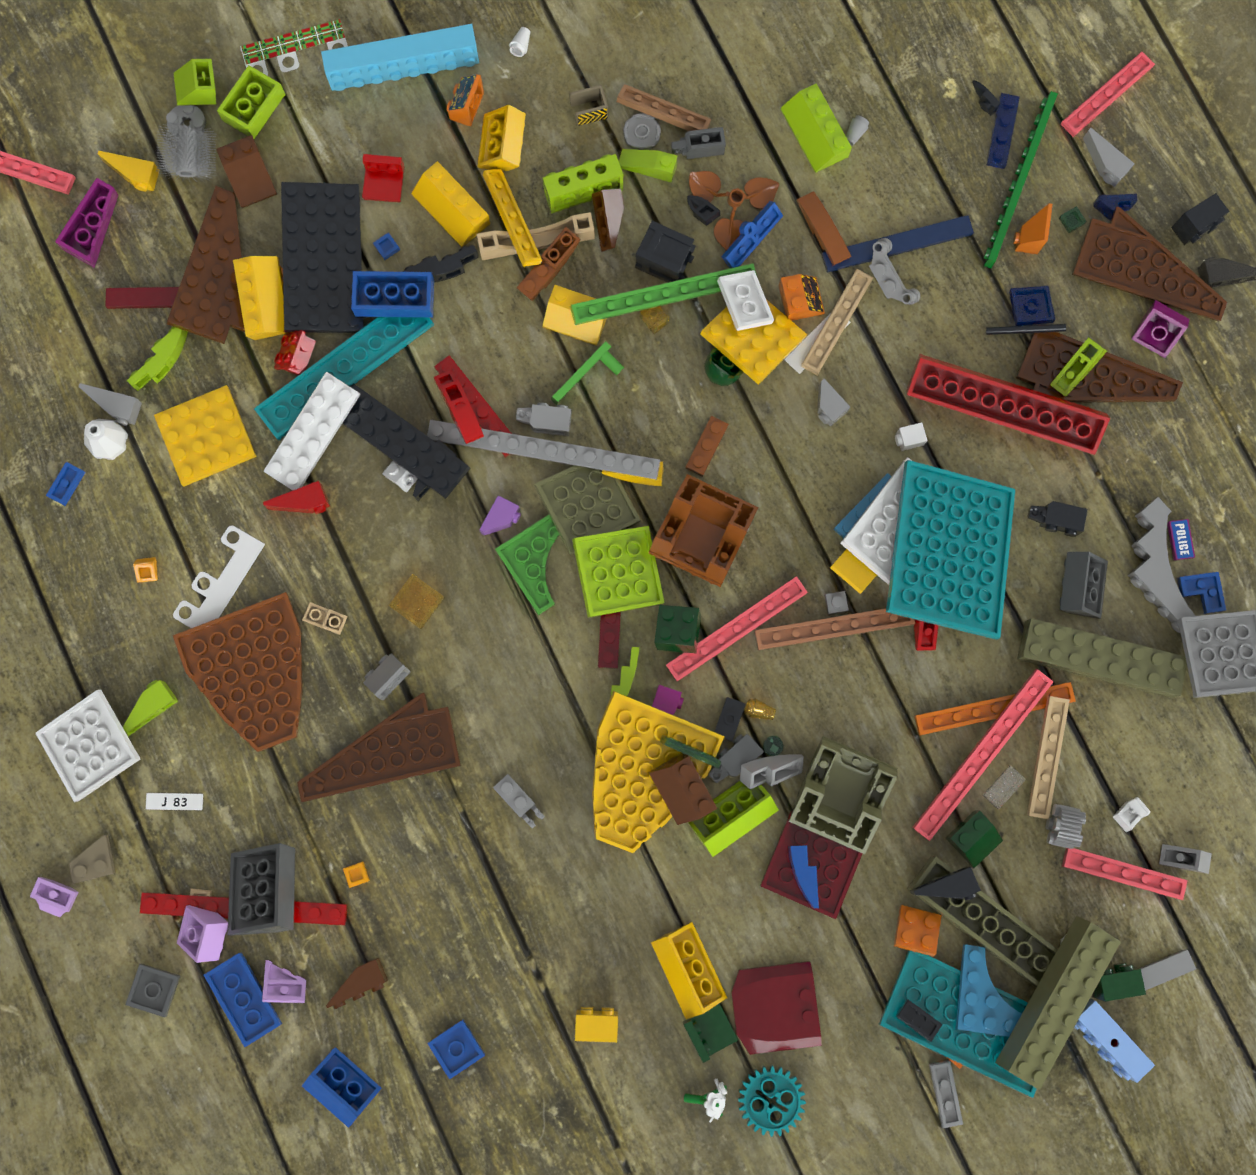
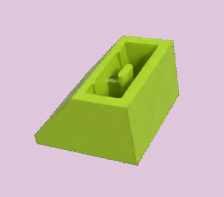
M191 59L174 72L177 106L216 104L212 59Z

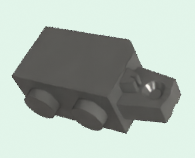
M723 127L688 131L685 133V137L680 138V141L671 142L672 154H682L687 159L724 155L726 147Z
M748 733L744 737L740 734L732 741L734 746L730 750L725 748L717 755L720 759L716 761V766L708 774L715 783H718L728 775L730 777L738 776L741 773L742 764L755 760L764 752Z

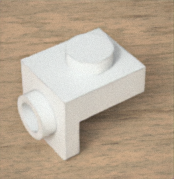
M394 461L382 473L405 492L417 480L416 477Z
M1136 797L1124 803L1114 814L1113 818L1125 832H1128L1134 828L1141 818L1148 816L1150 810Z

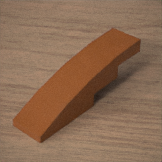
M813 191L797 199L796 201L812 234L816 235L822 250L826 251L832 266L849 259L851 254L843 238L815 192Z

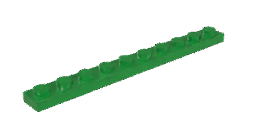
M1051 91L1048 97H1043L1039 107L1042 109L1041 114L1038 113L1033 123V125H1036L1035 130H1031L1028 136L1029 146H1025L1021 158H1024L1023 162L1018 164L1015 171L1017 175L1016 181L1012 180L1008 190L1011 192L1010 197H1006L1002 208H1005L1004 213H1000L996 225H999L997 231L994 230L991 235L990 242L993 243L991 248L988 247L983 258L986 259L985 267L991 269L996 262L1058 93Z

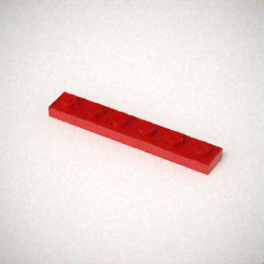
M450 355L434 366L439 374L452 370L456 379L459 380L482 429L512 434ZM502 453L505 458H506L508 455H510V454H507V453Z

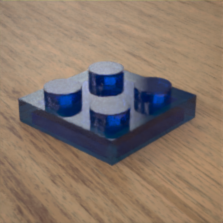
M1049 286L1010 289L1009 295L1015 326L1054 323L1055 314Z

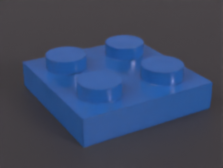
M464 1019L427 1043L449 1079L485 1056L484 1051Z

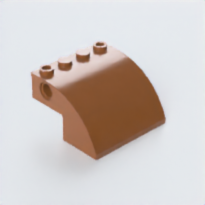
M687 474L674 497L665 520L654 538L649 554L721 587L759 507Z

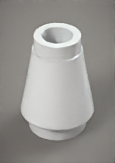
M521 27L510 42V52L514 56L522 57L527 53L530 37L529 29Z

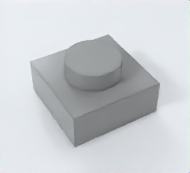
M845 591L824 595L828 615L849 610Z

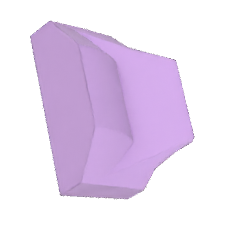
M38 877L30 897L36 899L40 910L61 917L65 912H70L79 892L56 881Z

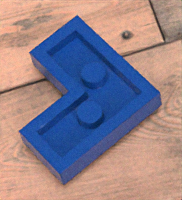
M1219 572L1177 578L1182 597L1201 596L1204 614L1226 611Z

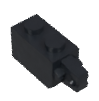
M1052 501L1045 507L1030 506L1027 518L1040 523L1039 527H1044L1048 532L1061 531L1066 536L1076 537V535L1084 532L1088 509Z

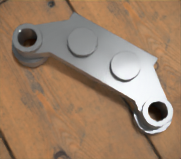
M888 238L879 239L873 245L872 264L869 267L886 298H893L909 305L917 303L920 300V292L915 288H905L887 256V253L892 249V242Z

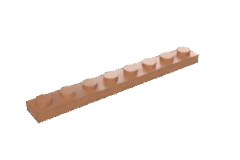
M886 609L759 629L755 630V637L759 651L910 626L915 624V620L888 613Z

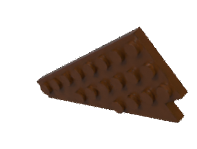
M1058 332L1033 333L1016 379L1034 385L1032 390L1070 402H1174L1177 400L1183 384L1179 380L1106 352L1093 369L1065 397L1050 384L1083 345V342Z
M421 693L298 781L301 802L461 766L449 707L429 711L426 694Z

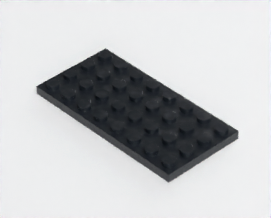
M281 182L284 332L300 330L309 333L359 332L363 329V317H355L351 309L353 271H362L359 184Z

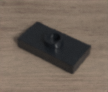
M726 697L714 732L723 735L724 739L732 742L746 704Z
M906 999L895 1016L929 1042H932L943 1025L909 999Z

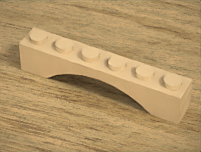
M591 212L573 215L555 224L529 230L538 250L548 248L565 227L581 239L580 242L595 239ZM495 230L477 234L482 260L517 254L507 231Z

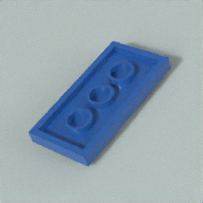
M242 952L204 974L206 981L244 1048L282 1024L271 1003L262 1002L263 989Z

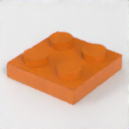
M901 905L894 946L934 957L937 951L942 915Z

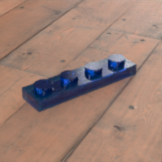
M1001 93L999 97L1001 104L996 112L987 166L1005 169L1007 166L1019 96Z

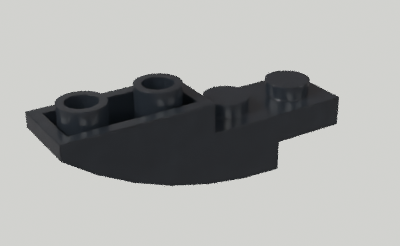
M474 245L464 246L459 252L444 256L441 261H438L436 255L428 256L422 259L420 263L406 267L402 272H432L434 283L445 281L465 273L463 265L477 259L478 253Z

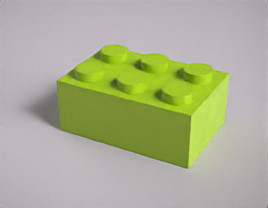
M248 65L217 112L223 122L247 136L252 135L255 139L285 96V92L279 82Z

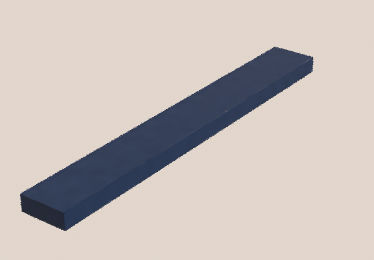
M969 215L882 238H888L892 242V249L887 253V256L890 257L971 236L974 231ZM882 238L847 246L851 257L832 266L827 253H822L827 273L871 262L873 258V245Z

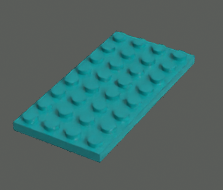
M908 950L878 1025L1033 1098L1037 1088L995 1063L1009 1037L955 1029L961 971L928 955ZM995 987L1005 1002L1018 1012L1023 1013L1028 1002ZM906 999H909L943 1024L932 1042L926 1040L895 1017Z

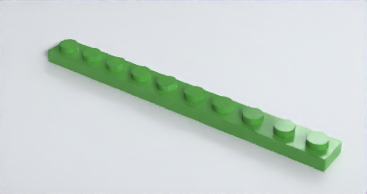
M752 263L572 304L570 309L574 324L580 325L721 292L717 282L719 277L755 271V267Z

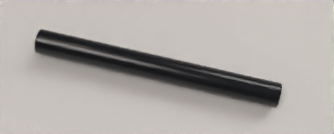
M1066 324L986 327V335L1066 331Z

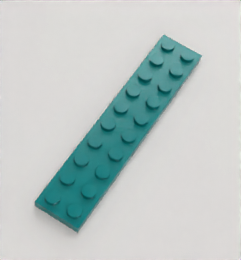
M378 317L255 407L254 410L279 441L287 435L326 372L348 386H351L353 383L356 384L433 327L434 323L429 317Z

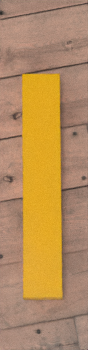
M502 169L484 170V180L522 266L541 264L542 258Z

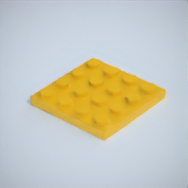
M767 299L766 301L774 318L772 324L737 331L728 307H726L700 333L758 385L807 336L801 328L788 319Z
M227 385L154 414L183 487L257 457Z

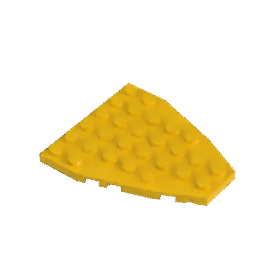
M613 691L597 729L592 789L595 838L634 853L643 842L652 837L651 835L659 827L662 828L672 818L669 809L648 772L684 752L690 757L701 779H705L711 770L724 736Z

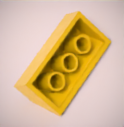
M438 161L422 174L411 193L461 247L467 245L477 234L491 224L489 214Z
M249 256L233 260L246 337L259 340L289 333L284 332V292L279 258L277 256Z
M693 922L651 942L686 1020L704 1014L727 999L726 993Z

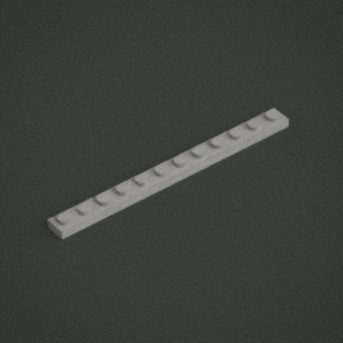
M430 420L427 436L433 441L439 439L444 443L655 480L658 477L660 459L481 429L484 437L465 444L456 424Z

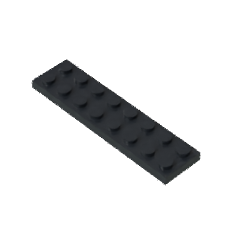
M353 383L350 387L359 392L360 396L342 424L446 499L470 470V467Z

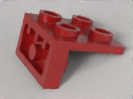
M363 154V164L365 167L363 199L400 203L405 169L402 157Z

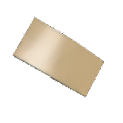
M309 602L302 621L340 635L348 616Z

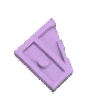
M266 960L262 1002L305 1003L306 980L299 976H294L290 971L284 968L281 969L273 965L271 961Z

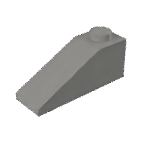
M1092 128L1083 137L1099 175L1107 184L1115 187L1135 163Z
M79 384V388L116 419L117 423L127 426L128 423L135 425L142 405L137 398Z

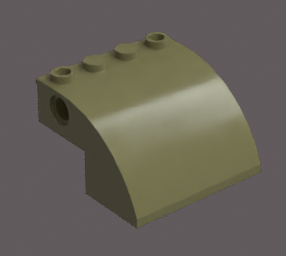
M823 736L798 792L789 822L865 854L882 820V809L898 777V768Z

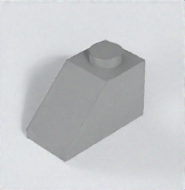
M823 379L819 385L817 413L820 420L831 427L848 412L850 406Z
M1162 844L1159 864L1209 874L1212 854L1202 850Z

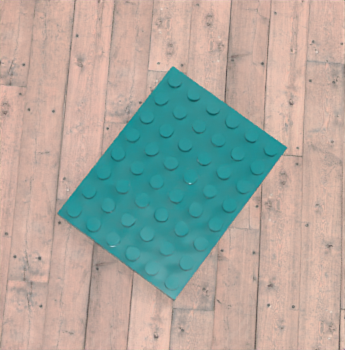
M911 460L904 462L886 612L996 640L1001 637L1015 489Z

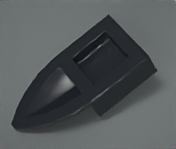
M973 80L975 92L980 98L978 103L981 109L992 116L1001 103L983 84Z
M687 196V202L693 211L694 217L705 226L721 216L720 210L708 200L699 196Z

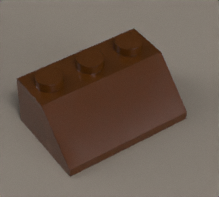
M684 752L648 772L677 825L701 819L717 809L690 757Z

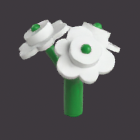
M714 1079L717 1089L702 1096L684 1095V1102L702 1104L707 1108L706 1114L711 1117L710 1123L714 1118L718 1120L719 1117L723 1116L722 1112L726 1101L725 1094H728L727 1086L723 1082L719 1083L718 1079Z

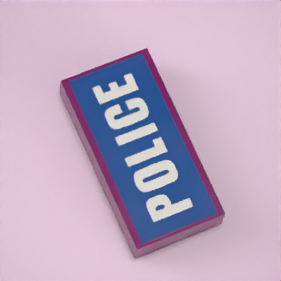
M1189 519L1167 522L1173 560L1195 558Z

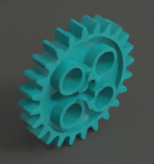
M773 1065L770 1066V1071H767L765 1066H762L761 1073L754 1069L756 1076L753 1077L748 1074L750 1081H742L746 1088L739 1089V1092L743 1094V1097L738 1098V1101L743 1103V1105L739 1106V1110L746 1111L742 1114V1118H749L747 1125L754 1124L753 1130L755 1132L761 1128L763 1136L766 1131H769L771 1137H773L774 1131H777L779 1136H781V1129H785L789 1133L788 1126L791 1125L796 1128L794 1120H802L798 1113H805V1110L800 1107V1105L806 1104L804 1099H800V1097L805 1095V1092L798 1091L802 1084H794L797 1077L792 1076L789 1078V1070L783 1074L781 1066L777 1071H775ZM766 1081H772L774 1084L770 1091L763 1089V1084ZM756 1090L763 1092L771 1099L774 1097L776 1102L788 1108V1111H783L774 1103L769 1105L768 1100L757 1094ZM785 1092L791 1093V1099L788 1102L781 1101V1095ZM756 1099L763 1101V1105L759 1109L752 1107V1103ZM773 1111L781 1113L780 1118L776 1121L770 1119Z

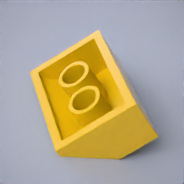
M506 105L484 114L478 168L509 171L519 167L526 113L511 105Z
M554 285L542 327L597 346L607 318L575 325L570 306L596 298Z

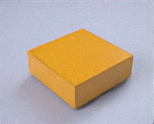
M364 862L343 868L349 888L370 881Z

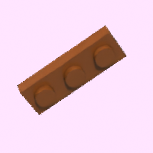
M713 416L710 417L685 467L686 469L703 477L728 428V423Z

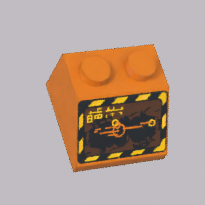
M478 74L461 77L459 84L456 83L453 90L454 97L447 104L450 120L471 127L484 95L481 75Z
M797 274L780 279L779 290L785 316L793 321L825 314L816 277Z

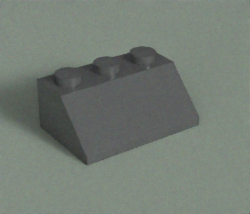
M1067 552L1064 562L1065 573L1062 579L1063 590L1062 597L1060 598V610L1073 615L1101 619L1108 565L1107 560L1091 552Z

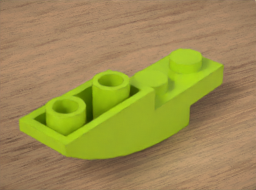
M176 327L170 328L168 334L158 339L151 348L156 355L148 358L139 370L132 372L127 382L137 391L151 379L158 384L179 358L186 342L188 331Z

